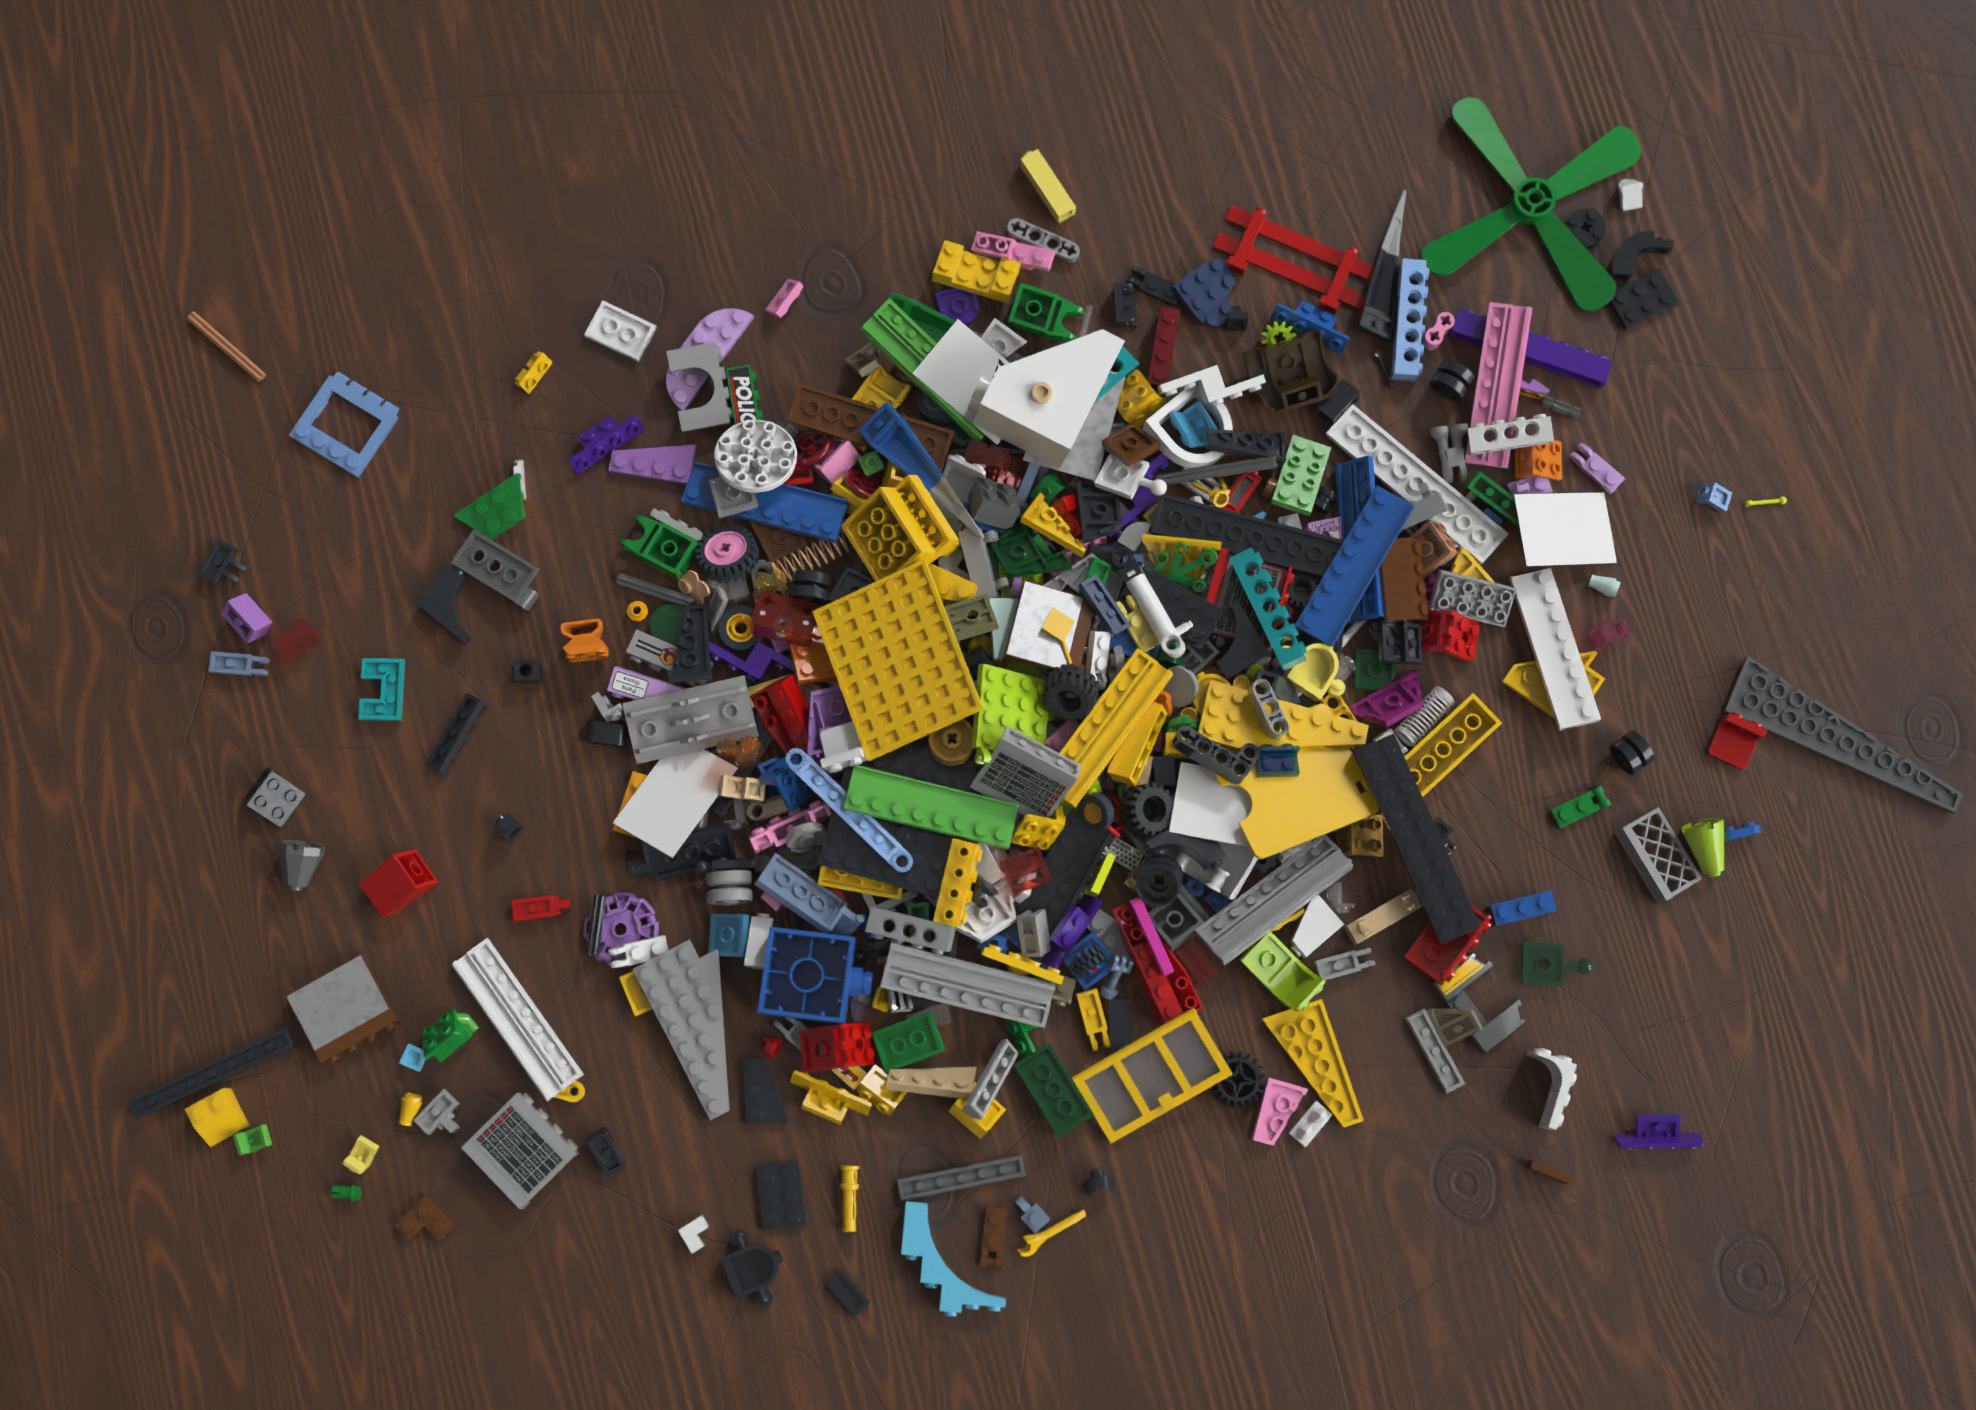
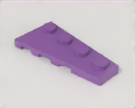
M695 444L612 451L609 472L687 485L692 472L697 446Z

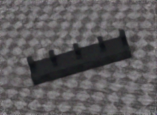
M466 693L425 765L447 777L449 773L446 770L453 759L457 761L458 756H456L458 749L463 741L467 742L469 740L466 735L473 723L478 724L479 720L476 718L481 709L487 708L488 704Z

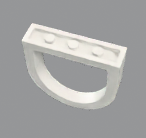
M1196 382L1197 386L1187 390L1184 389L1147 419L1142 428L1144 432L1160 443L1159 450L1167 458L1176 464L1188 468L1211 466L1218 462L1225 453L1211 451L1205 454H1193L1180 448L1161 427V424L1170 418L1171 412H1177L1193 398H1197L1215 417L1220 430H1233L1231 417L1223 403L1212 406L1211 403L1205 405L1198 382Z

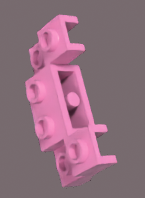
M817 800L809 804L810 808L806 810L804 808H797L794 812H788L789 815L782 818L776 816L770 819L769 824L765 825L766 829L760 827L751 832L752 835L748 837L755 854L772 845L778 847L786 843V835L796 826L804 823H821L830 820L832 813L828 805L824 801Z

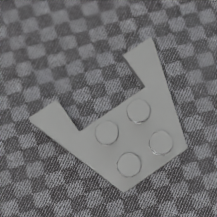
M1091 553L1074 564L1072 569L1065 570L1043 586L1062 591L1067 585L1077 593L1078 585L1083 581L1093 557L1096 556ZM1111 569L1104 586L1116 602L1123 579ZM1096 615L1095 621H1091L1090 627H1093V631H1099L1102 623L1098 615Z

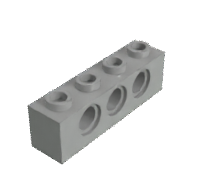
M871 907L865 932H869L871 937L883 940L884 936L889 937L891 942L903 945L904 941L912 943L911 947L923 950L924 946L932 948L931 952L943 955L944 951H951L956 927ZM890 920L895 925L892 932H888L886 929V924ZM910 925L915 929L912 937H908L906 934V929ZM930 930L935 934V939L932 942L926 939V934Z

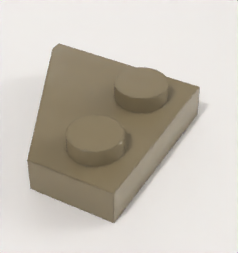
M870 342L846 358L845 361L861 377L868 376L879 366L880 350Z
M1430 1008L1426 1010L1444 1047L1483 1029L1473 1009Z

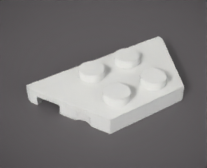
M1009 877L994 885L998 895L989 897L985 893L984 897L988 902L987 907L979 908L972 900L970 904L967 903L965 911L968 912L965 925L962 924L961 928L956 927L957 931L983 943L1016 922L1011 880Z

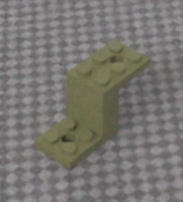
M987 594L944 607L958 644L960 640L999 629ZM972 615L977 616L975 619H968Z

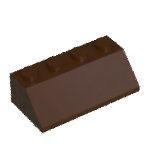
M1396 538L1379 567L1384 621L1401 623L1406 621L1415 623L1428 620L1420 539Z

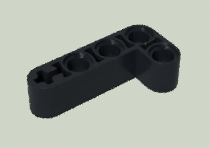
M1188 726L1180 727L1172 739V744L1176 750L1232 784L1242 783L1260 754L1255 744L1247 743L1235 755ZM1198 747H1202L1206 752L1199 751ZM1244 753H1248L1251 758H1247ZM1216 758H1220L1224 764L1217 762ZM1234 769H1238L1242 775L1237 774Z

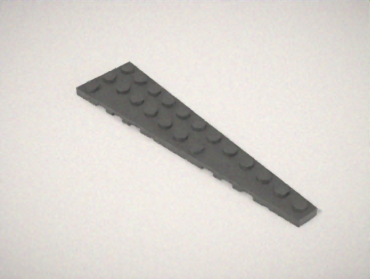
M1749 656L1745 657L1723 710L1724 713H1738L1743 716L1744 720L1760 723L1762 728L1768 730L1767 732L1947 812L1956 813L1963 795L1961 792L1941 779L1934 777L1927 770L1919 768L1908 758L1894 752L1895 750L1880 743L1877 741V738L1832 709L1827 708L1818 700L1807 696L1801 689L1793 687L1787 683V680L1776 676L1769 671L1770 669Z

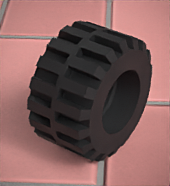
M1062 664L1060 668L1055 667L1053 671H1050L1042 695L1044 705L1048 707L1050 713L1053 712L1055 713L1054 716L1063 717V720L1068 718L1071 721L1076 720V718L1083 719L1085 715L1088 716L1094 708L1098 693V681H1095L1096 677L1094 674L1090 675L1088 669L1084 670L1082 669L1083 666L1080 665L1077 667L1074 664H1069V666ZM1066 691H1072V692H1074V693H1076V694H1071V693H1068V692H1066Z
M1156 783L1136 785V787L1128 788V791L1122 794L1124 798H1120L1119 803L1121 807H1118V811L1121 813L1119 820H1123L1122 826L1123 828H1128L1127 832L1129 834H1134L1136 837L1157 836L1169 829L1174 806L1172 801L1174 799L1173 796L1169 797L1170 792L1167 789L1163 790L1164 786L1156 785ZM1145 800L1151 809L1149 820L1146 819L1143 813Z

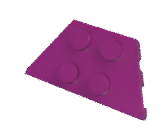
M1417 670L1411 671L1348 708L1354 716L1389 727L1422 708Z

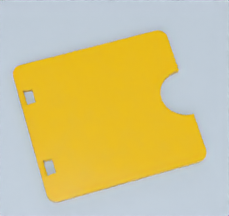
M1325 704L1310 707V709L1333 715L1330 708ZM1350 747L1263 748L1259 750V757L1249 774L1240 784H1232L1213 772L1220 787L1225 785L1236 786L1244 790L1249 796L1251 811L1248 817L1239 822L1238 825L1253 855L1258 859L1267 858L1373 816L1379 810L1377 801ZM1225 748L1235 755H1237V753L1240 751ZM1244 753L1247 758H1251L1248 753ZM1216 758L1217 762L1224 764L1220 758ZM1234 769L1237 774L1242 775L1238 769ZM1359 781L1365 790L1361 794L1356 786V783Z

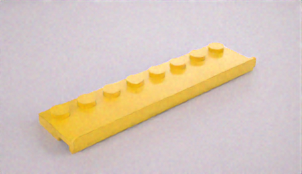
M1139 648L1136 649L1096 703L1093 710L1059 753L1082 765L1077 781L1063 799L1074 808L1077 807L1081 799L1173 677L1172 671L1164 668L1158 661Z

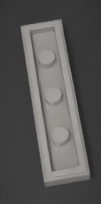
M1425 1008L1405 1018L1445 1094L1463 1086L1465 1082L1446 1047H1444Z

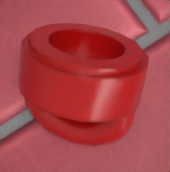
M775 1036L770 1039L763 1037L761 1045L764 1048V1055L769 1058H775L781 1050L782 1040Z

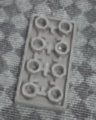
M1439 569L1428 609L1432 611L1453 610L1471 620L1505 627L1517 588Z

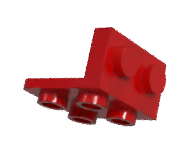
M1728 713L1721 717L1707 752L1709 755L1739 769H1745L1758 740L1765 738L1768 730L1762 728V725L1758 722L1744 720L1743 716L1738 713Z

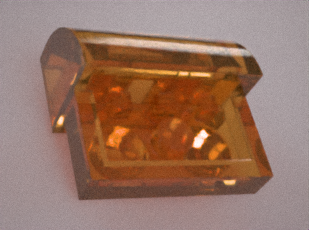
M747 736L746 739L741 738L739 746L736 745L737 742L724 739V742L718 741L716 750L720 756L735 759L736 765L741 769L756 765L761 760L765 749L759 738Z

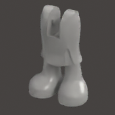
M1468 424L1453 425L1449 430L1448 426H1438L1430 429L1431 436L1437 441L1440 452L1438 454L1442 462V475L1447 483L1453 482L1452 467H1456L1459 482H1465L1467 479V468L1464 460L1465 449H1463L1462 438L1468 433ZM1448 434L1450 435L1453 448L1448 446Z

